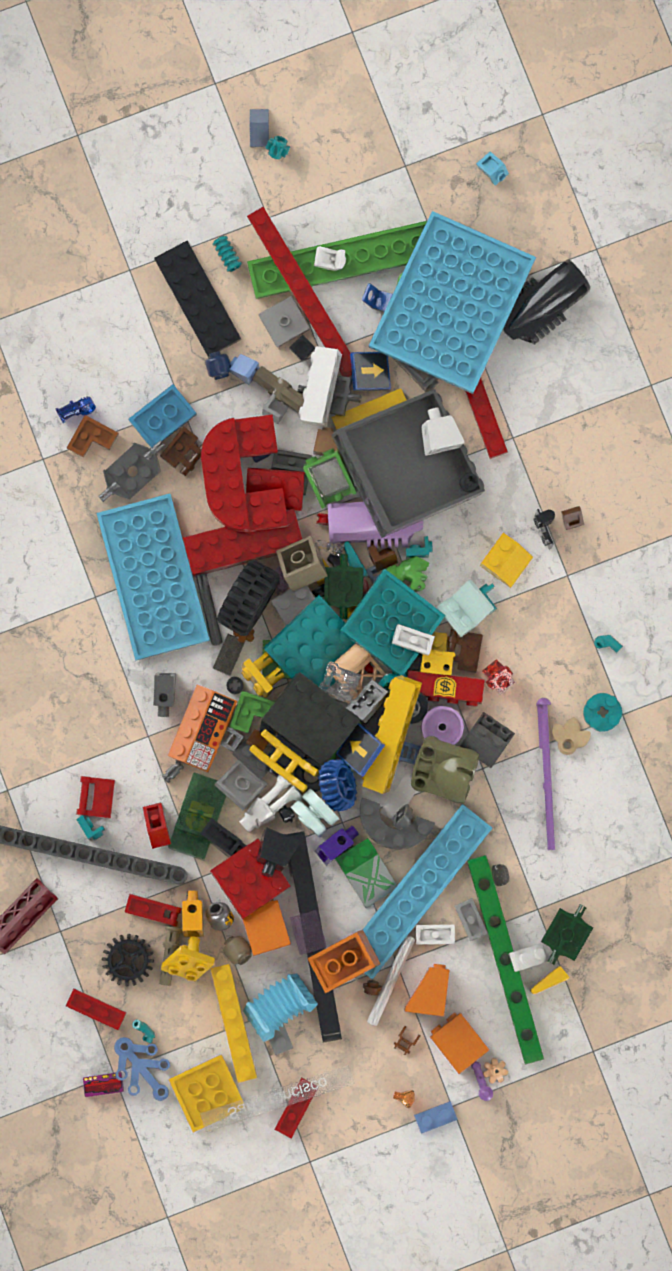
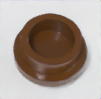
M368 980L367 983H363L364 993L368 995H379V991L382 990V986L377 981Z

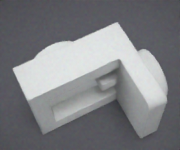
M321 246L317 247L314 266L332 271L343 268L346 262L345 250L336 251Z

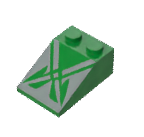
M368 838L335 858L365 908L390 894L397 887V884Z

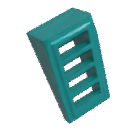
M349 541L345 542L344 549L345 553L348 554L349 566L364 567ZM364 568V578H368V573Z

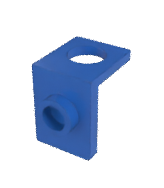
M368 283L362 301L372 309L385 312L393 294L380 291L371 283ZM372 290V298L369 300L368 295Z

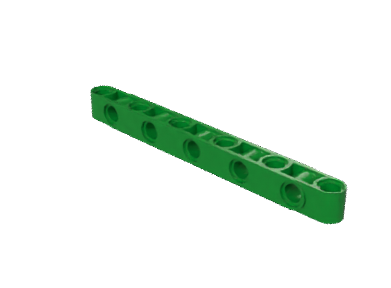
M484 855L467 860L524 1063L527 1065L544 1060L520 972L514 971L512 961L508 965H503L500 962L503 954L510 956L509 953L514 952L487 856ZM486 879L489 882L490 886L487 890H482L479 887L480 880ZM491 917L499 918L500 925L497 928L490 925ZM516 991L521 994V1000L518 1003H514L511 1000V994ZM525 1029H529L532 1032L530 1040L522 1038L521 1034Z

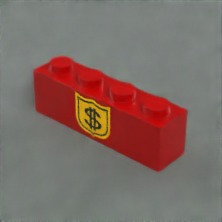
M408 670L407 678L422 683L419 692L427 697L428 701L439 702L440 699H444L449 704H458L460 701L466 702L467 706L473 707L482 704L484 679Z

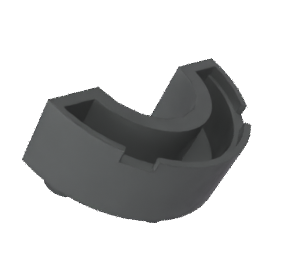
M365 798L361 799L360 819L363 828L373 841L385 848L402 850L416 846L430 834L435 825V822L416 817L415 821L407 829H393L387 826L381 819L379 812L380 803Z

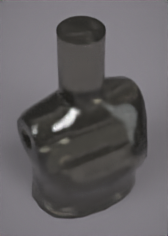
M503 864L492 866V877L497 887L506 885L510 878L507 867Z

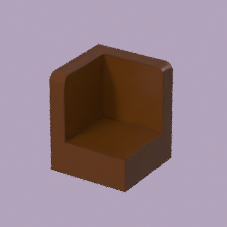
M375 545L367 548L369 557L377 572L398 563L396 553L391 548H385L379 552Z

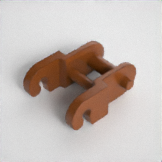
M404 1026L399 1033L400 1039L398 1042H394V1049L398 1047L405 1052L404 1055L410 1053V1047L412 1045L415 1046L421 1036L418 1034L413 1043L403 1038L402 1034L407 1026ZM402 1040L405 1043L409 1044L408 1048H405L404 1046L399 1044L400 1041Z

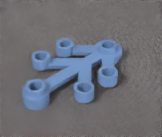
M123 1037L118 1039L114 1045V1050L119 1055L118 1070L115 1073L116 1078L120 1081L127 1078L128 1072L125 1068L128 1058L132 1063L128 1093L131 1096H136L140 1092L138 1085L140 1073L153 1089L154 1099L157 1101L165 1100L169 1095L168 1088L165 1085H160L147 1068L166 1071L170 1067V1062L167 1059H161L160 1061L138 1059L134 1052L154 1056L158 1051L155 1044L147 1046L136 1045L129 1038ZM121 1044H126L128 1049L122 1050ZM148 1047H154L155 1052L149 1053ZM163 1061L166 1062L167 1067L162 1068L160 1066V1063ZM119 1071H123L125 1073L124 1078H120L118 1076ZM132 1086L137 1088L136 1093L131 1092L130 1088ZM159 1089L164 1090L165 1094L163 1096L158 1094Z

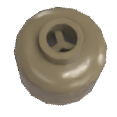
M231 936L224 942L223 953L232 964L243 965L251 958V946L242 936Z

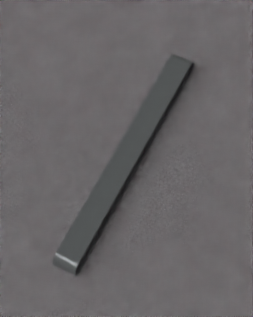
M0 825V844L174 884H183L188 877L187 871L179 866ZM8 831L14 833V839L11 842H7L4 838ZM26 836H31L33 838L32 845L25 846L23 839ZM45 840H50L52 843V847L48 851L42 848V843ZM65 844H68L71 848L70 853L67 855L61 853V847ZM84 848L90 852L87 859H81L79 855L80 851ZM101 853L108 855V861L104 864H101L98 860ZM121 857L127 859V865L124 868H119L117 865V860ZM140 861L146 864L144 872L136 870V864ZM157 866L165 868V873L161 877L156 876L154 873ZM177 870H181L184 873L181 881H176L173 877L174 872Z

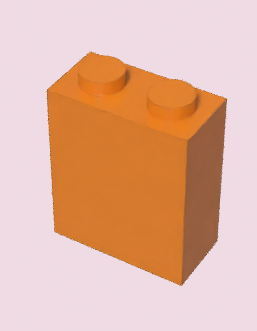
M454 1012L446 1019L447 1023L441 1027L439 1024L430 1031L432 1033L430 1038L457 1073L460 1074L487 1053L489 1048L461 1013L457 1015Z

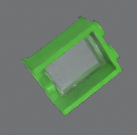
M333 448L323 452L324 456L317 458L313 456L307 459L306 464L303 466L322 509L331 502H338L345 496L355 495L358 492L339 450L334 451Z

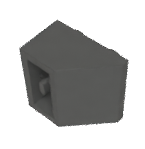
M483 712L459 747L476 751L480 754L479 761L492 768L515 733Z

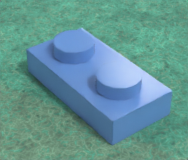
M451 1101L414 1115L421 1134L458 1120Z

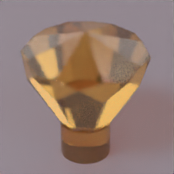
M413 1090L402 1093L395 1091L393 1099L399 1100L406 1108H411L415 1101V1093Z

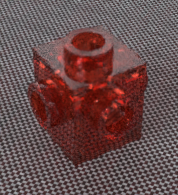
M497 659L482 670L487 678V681H485L487 686L492 691L495 689L499 694H502L515 683L511 677L513 672L507 665L503 666Z

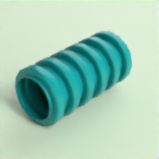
M221 236L214 240L212 245L216 246L215 250L219 252L218 256L222 257L221 261L227 267V272L235 271L241 267L242 262L238 261L239 257L236 256V251H233V246H230L231 242L227 240L228 237Z

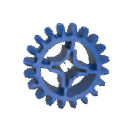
M342 759L325 762L324 765H321V770H319L320 776L318 777L322 799L325 800V804L330 809L338 812L350 809L357 800L356 794L358 793L356 791V779L353 776L354 772L351 771V767Z

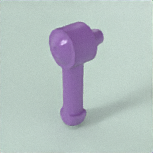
M475 1061L471 1064V1068L474 1070L480 1087L479 1097L484 1101H489L493 1097V1090L487 1087L481 1070V1064Z

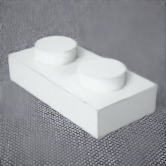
M398 624L392 644L428 656L435 636Z
M455 924L416 925V945L455 944Z
M542 943L509 953L515 972L548 962Z

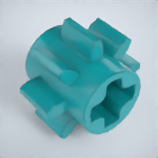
M275 136L274 139L271 137L268 140L265 149L269 150L268 155L270 157L281 159L288 155L290 146L287 145V139L282 136Z

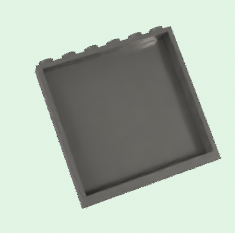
M435 389L337 429L331 435L381 538L476 498L485 491L484 483L478 477L475 464L470 461L464 444L457 449L425 455L422 425L427 420H430L428 410L439 408L441 417L450 415L445 410L442 398ZM467 473H473L479 481L478 486L471 492L463 491L459 485L460 479ZM467 479L465 481L466 485L468 484V486H471L473 484V482L470 481V479Z

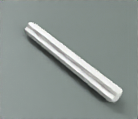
M407 935L402 942L367 1020L373 1026L378 1024L414 944L415 939Z

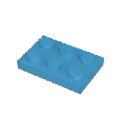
M172 384L128 420L151 448L159 440L163 442L195 417L197 413Z

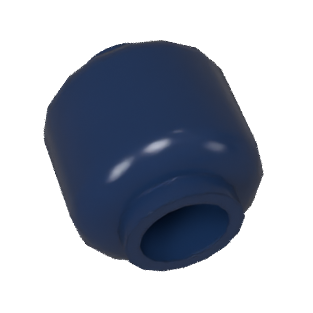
M220 351L210 353V358L205 360L209 377L215 380L228 377L231 372L229 356L221 354Z

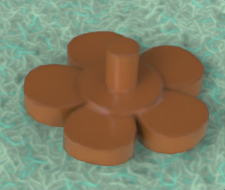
M252 628L246 636H240L233 632V635L238 637V641L244 643L246 640L252 642L255 631Z

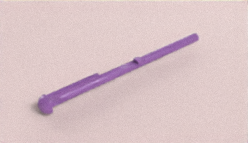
M540 698L536 706L538 711L539 748L542 749L547 849L555 850L547 706L551 705V702L547 698Z

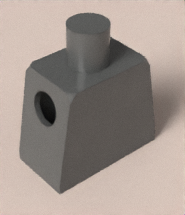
M156 673L154 676L153 706H158V717H169V707L174 705L176 673ZM161 693L167 694V700L161 698Z

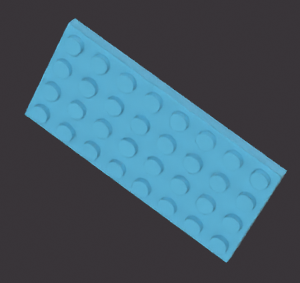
M171 494L96 513L135 660L210 641Z

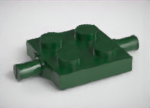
M340 554L339 566L325 567L328 576L325 577L324 600L329 606L340 608L341 619H348V608L358 606L364 598V567L349 566L348 554Z
M579 904L575 914L568 913L559 908L540 941L549 946L553 951L547 960L549 963L555 965L559 956H566L573 961L577 958L594 928L585 923L581 918L587 909L585 906L583 907V905Z

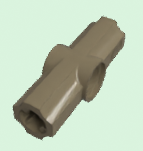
M261 366L257 370L252 380L266 389L269 395L275 394L276 400L284 402L288 407L299 413L300 407H303L304 403L303 395L294 390L292 385L286 380L275 376L265 367Z

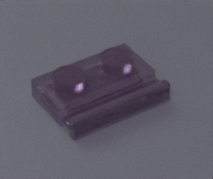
M317 910L290 917L300 955L327 948Z

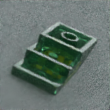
M195 772L193 773L168 849L203 861L205 860L210 842L200 832L211 818L218 822L226 799V795L215 786L218 780Z

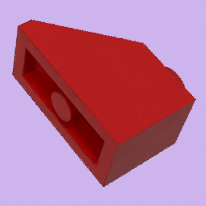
M162 803L143 807L152 849L170 845L171 841Z

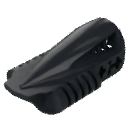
M569 259L560 264L539 282L532 277L529 279L530 283H524L525 288H522L503 328L504 333L513 341L519 338L535 345L539 342L538 336L543 339L545 337L544 333L547 335L550 333L549 328L554 330L556 328L555 325L559 326L561 324L560 320L562 322L566 321L563 313L590 291L587 279Z

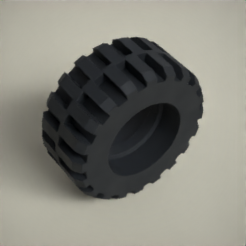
M250 560L229 590L219 610L218 622L240 636L248 635L275 592L280 580L278 572L257 560Z

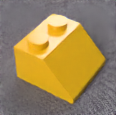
M503 532L481 562L480 567L511 588L533 556L518 542Z

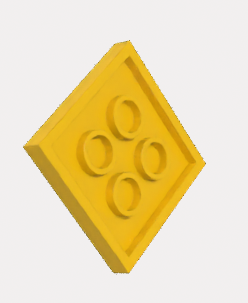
M222 1054L168 1079L193 1133L230 1116L235 1111L232 1108L228 1112L230 1107H235L237 1109L236 1112L242 1110L238 1109V1105L243 1104L244 1101Z

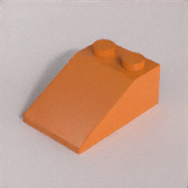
M363 930L357 931L307 958L325 993L381 964Z

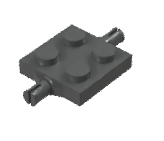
M337 376L329 414L345 416L349 401L361 402V395L351 394L352 378ZM299 385L298 392L303 393L307 386Z

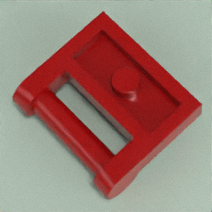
M81 776L80 802L76 815L111 819L115 780ZM89 783L95 784L92 810H86Z

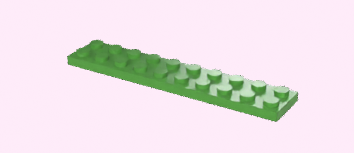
M427 221L291 251V254L311 287L405 266ZM321 246L336 251L345 250L346 262L343 268L332 271L314 266L317 247ZM271 256L247 261L256 299L291 291Z

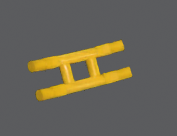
M265 729L261 736L277 749L271 757L255 745H252L249 751L291 785L305 792L308 786L293 776L292 772L299 765L303 770L316 777L319 774V770L298 756ZM282 754H285L292 760L286 769L276 763Z

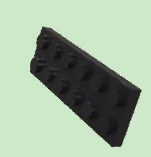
M188 241L154 258L208 358L210 353L222 351L241 340L239 333Z

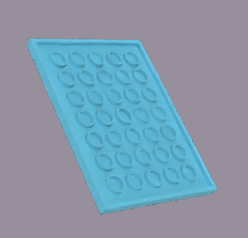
M432 211L371 339L369 348L473 394L536 257Z

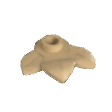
M575 717L569 719L564 726L554 724L552 729L553 738L558 742V749L565 755L573 754L577 748L584 747L591 737L590 731H580L579 723ZM565 742H569L571 744L570 749H566L564 747Z

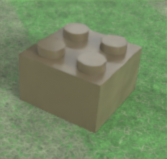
M312 536L276 551L284 579L292 591L328 576L320 549Z

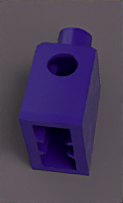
M354 826L349 827L346 831L341 828L319 845L315 853L327 866L354 844L353 839L359 833Z

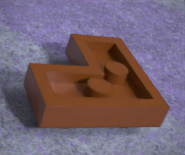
M84 415L66 448L84 458L92 442L110 450L119 433Z

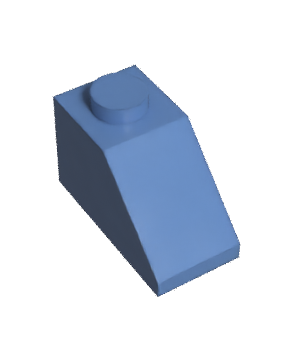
M242 354L238 358L235 356L230 363V373L248 385L253 381L252 378L260 368L257 361Z

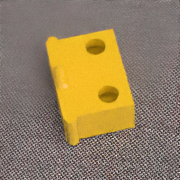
M431 650L428 656L422 654L420 672L451 675L453 657L456 654L454 652ZM425 662L430 663L429 668L424 667ZM445 664L449 665V670L447 671L443 669Z

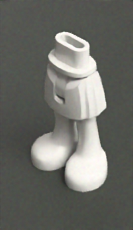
M278 775L276 785L262 798L257 797L250 805L247 813H244L245 817L239 822L250 833L255 827L258 829L260 826L276 818L275 813L288 802L304 800L303 795L296 787L292 786L281 798L269 806L268 804L281 791L291 785L282 776Z

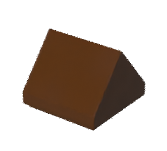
M254 729L246 744L249 746L255 745L261 751H264L269 742L261 736V732Z

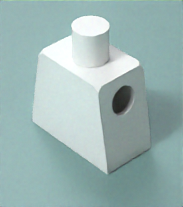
M439 408L428 410L430 420H427L422 425L425 455L460 448L465 442L451 415L441 417Z

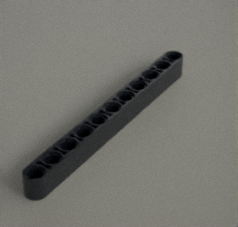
M305 831L285 835L301 841L291 857L290 863L306 952L309 958L326 948ZM309 963L315 1001L318 1003L316 1007L322 1041L326 1043L342 1040L334 992L331 990L325 993Z

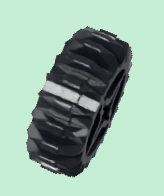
M127 934V940H124V936L120 935V942L113 938L112 940L115 945L113 946L108 943L107 946L111 950L103 951V953L108 954V958L102 957V961H108V964L102 967L103 969L109 967L110 970L106 972L107 976L113 973L111 981L119 978L118 985H121L122 981L125 980V986H129V980H132V984L135 986L137 985L135 979L138 978L140 982L144 981L141 977L142 974L149 977V974L145 972L146 969L153 970V967L148 966V962L154 963V959H148V956L154 953H147L146 950L151 947L149 944L145 947L142 946L145 943V939L137 942L138 935H135L134 940H131V934ZM133 944L139 950L128 953L122 945ZM118 949L121 960L113 966V954ZM128 954V957L130 955L134 956L131 960L132 966H128V963L120 966L125 961V955ZM143 954L144 964L139 971L135 961ZM123 967H128L134 975L127 977L119 974L117 971Z

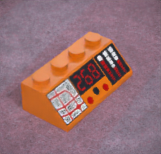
M196 685L168 756L209 773L237 701L211 689Z

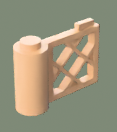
M356 643L329 666L331 676L336 681L338 679L342 681L354 697L352 699H355L361 693L364 687L362 686L363 677H372V680L376 681V677L386 675L371 655ZM371 662L373 673H364V666ZM353 676H359L358 686H351L347 681Z

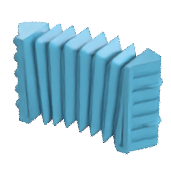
M288 974L287 980L282 978L281 983L275 981V986L270 985V990L264 988V995L258 993L259 1000L253 998L254 1003L247 1002L243 1012L256 1030V1033L265 1042L274 1037L275 1030L280 1031L279 1026L283 1027V1022L288 1024V1018L293 1020V1015L298 1017V1012L303 1015V1010L311 1012L318 1003L298 974Z

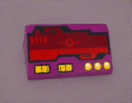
M118 1072L120 1078H122V1072ZM115 1073L83 1077L85 1097L124 1092L123 1081L118 1080Z

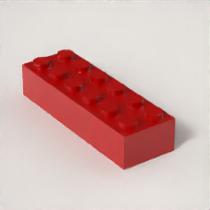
M286 510L288 527L254 532H236L225 526L183 537L193 577L246 564L250 560H261L276 556L277 550L302 540L295 510Z

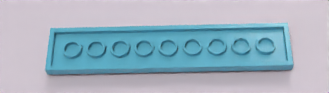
M462 804L363 928L381 963L364 973L369 978L373 979L492 830L490 825Z

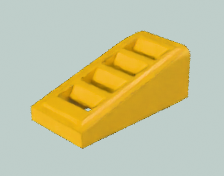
M558 966L533 986L530 992L537 994L568 980L570 977L561 966Z

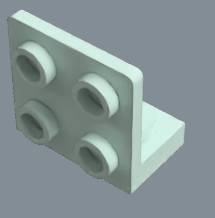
M468 580L451 598L442 602L437 609L446 615V620L462 637L472 631L494 607L473 581Z

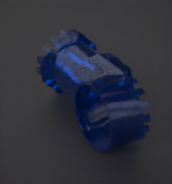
M86 396V398L83 397L84 399L81 398L74 403L71 400L69 404L60 409L57 407L55 410L62 423H65L67 419L74 415H89L94 412L96 405L92 398Z

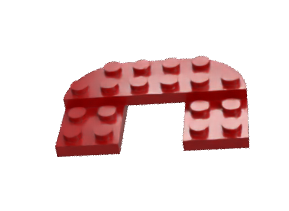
M273 414L241 419H226L215 425L203 441L201 461L207 503L214 518L230 530L254 532L288 527L283 488L245 493L240 458L278 453Z

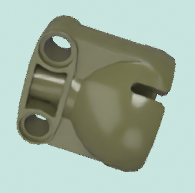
M428 736L425 738L416 758L411 786L419 792L425 791L455 803H465L470 790L469 782L474 778L480 754L474 750L441 741L435 736Z

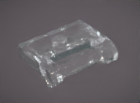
M329 662L326 667L327 673L319 688L332 698L350 704L361 675L343 669L335 662ZM333 676L339 677L335 688L330 686Z

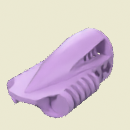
M364 502L327 504L329 541L331 544H340L347 541L349 543L367 542L368 548L371 546V542H374L376 549H378L377 541H381V549H384V541L388 542V548H392L391 541H394L395 548H398V540H401L402 547H408L414 532L423 530L424 520L381 538Z

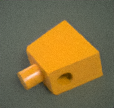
M187 891V901H182L184 937H204L202 900H198V891Z

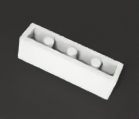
M316 346L315 352L311 354L312 366L311 370H308L307 373L308 385L303 391V407H300L299 418L306 425L327 427L342 357L338 349Z

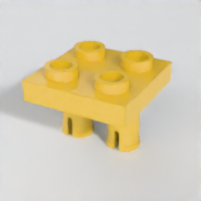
M266 652L254 662L247 659L243 662L241 668L243 677L247 681L251 680L254 684V691L258 696L262 695L264 698L272 693V686L285 677L283 672L280 673L281 670L278 667L266 677L260 673L262 669L273 662L271 657L268 658L269 655Z
M192 936L188 939V946H180L162 963L161 970L171 975L186 978L189 981H196L214 965L215 958L199 953L200 938Z

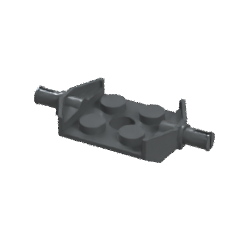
M159 440L153 447L148 448L133 443V446L111 466L103 470L107 488L98 497L104 502L108 497L116 494L130 500L161 472L157 453L165 447V444ZM132 466L138 469V474L135 477L128 475V469Z

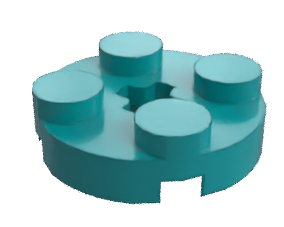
M607 693L595 694L584 706V720L596 731L606 732L612 730L619 724L622 717L621 704L613 695ZM600 707L608 710L605 718L597 714V711L601 709Z

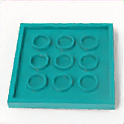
M384 569L340 632L395 674L403 676L419 653L392 644L397 625L399 624L432 635L446 615Z
M318 595L263 649L291 679L300 672L326 692L336 682L329 673L331 671L329 666L348 651L355 642L340 632L345 624L344 621Z

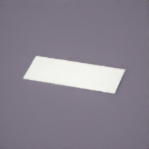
M407 772L380 811V813L392 821L396 812L404 805L409 804L416 793V790L411 786L412 776Z

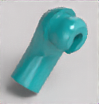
M611 635L598 636L594 640V646L599 649L610 647L617 653L623 647Z
M137 1019L134 1020L132 1027L145 1033L142 1038L143 1041L152 1043L153 1038H155V1032L146 1023Z

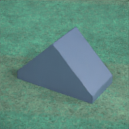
M250 109V147H266L269 140V109Z

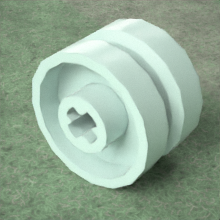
M309 789L303 795V799L309 806L306 807L301 801H296L291 806V809L299 816L298 819L309 830H312L318 837H321L327 829L320 820L323 819L328 825L333 826L339 818L314 791Z

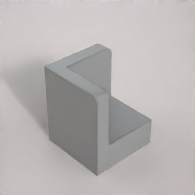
M272 393L263 407L262 415L273 414V421L279 424L288 410V406L276 400V395Z

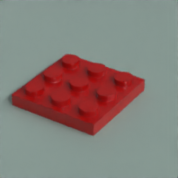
M256 839L210 870V873L242 919L291 887L281 871L275 869L271 878L261 874L264 864L257 861L260 846L259 839Z

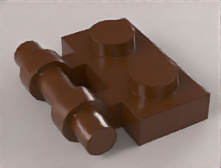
M183 426L160 457L174 468L181 463L184 467L180 473L186 476L190 471L194 470V465L201 458L202 444L200 447H197L195 443L199 438ZM191 449L194 454L188 461L184 457Z
M451 629L450 636L447 637V652L455 653L456 644L461 645L460 656L456 655L453 657V661L458 662L457 670L476 673L483 635L468 632L461 639L457 638L458 633L455 629Z

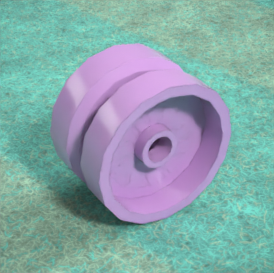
M440 705L432 707L427 711L421 720L420 728L424 739L428 736H435L441 741L454 745L463 735L464 724L462 717L456 710ZM441 723L446 725L444 731L439 729Z

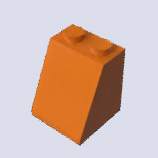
M272 899L243 919L253 956L291 945L278 900L274 901Z
M434 964L433 967L428 968L404 1008L405 1012L444 1016L450 971L446 969V965Z

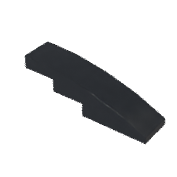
M212 818L200 832L206 840L228 858L247 846L241 839Z

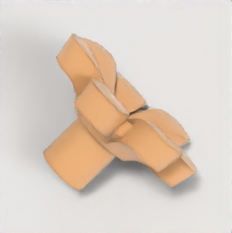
M492 1058L491 1064L488 1062L484 1063V1068L487 1070L483 1072L484 1077H490L489 1083L493 1084L496 1080L499 1083L504 1081L502 1076L508 1075V1070L504 1069L506 1063L504 1061L498 1063L497 1058Z

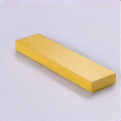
M402 388L347 410L345 416L335 415L331 419L337 430L407 400Z

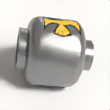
M213 903L206 912L208 922L216 931L226 930L234 922V915L226 903Z

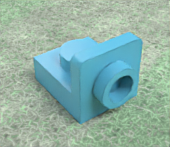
M491 151L476 163L478 168L491 179L494 185L503 181L509 174L505 164Z

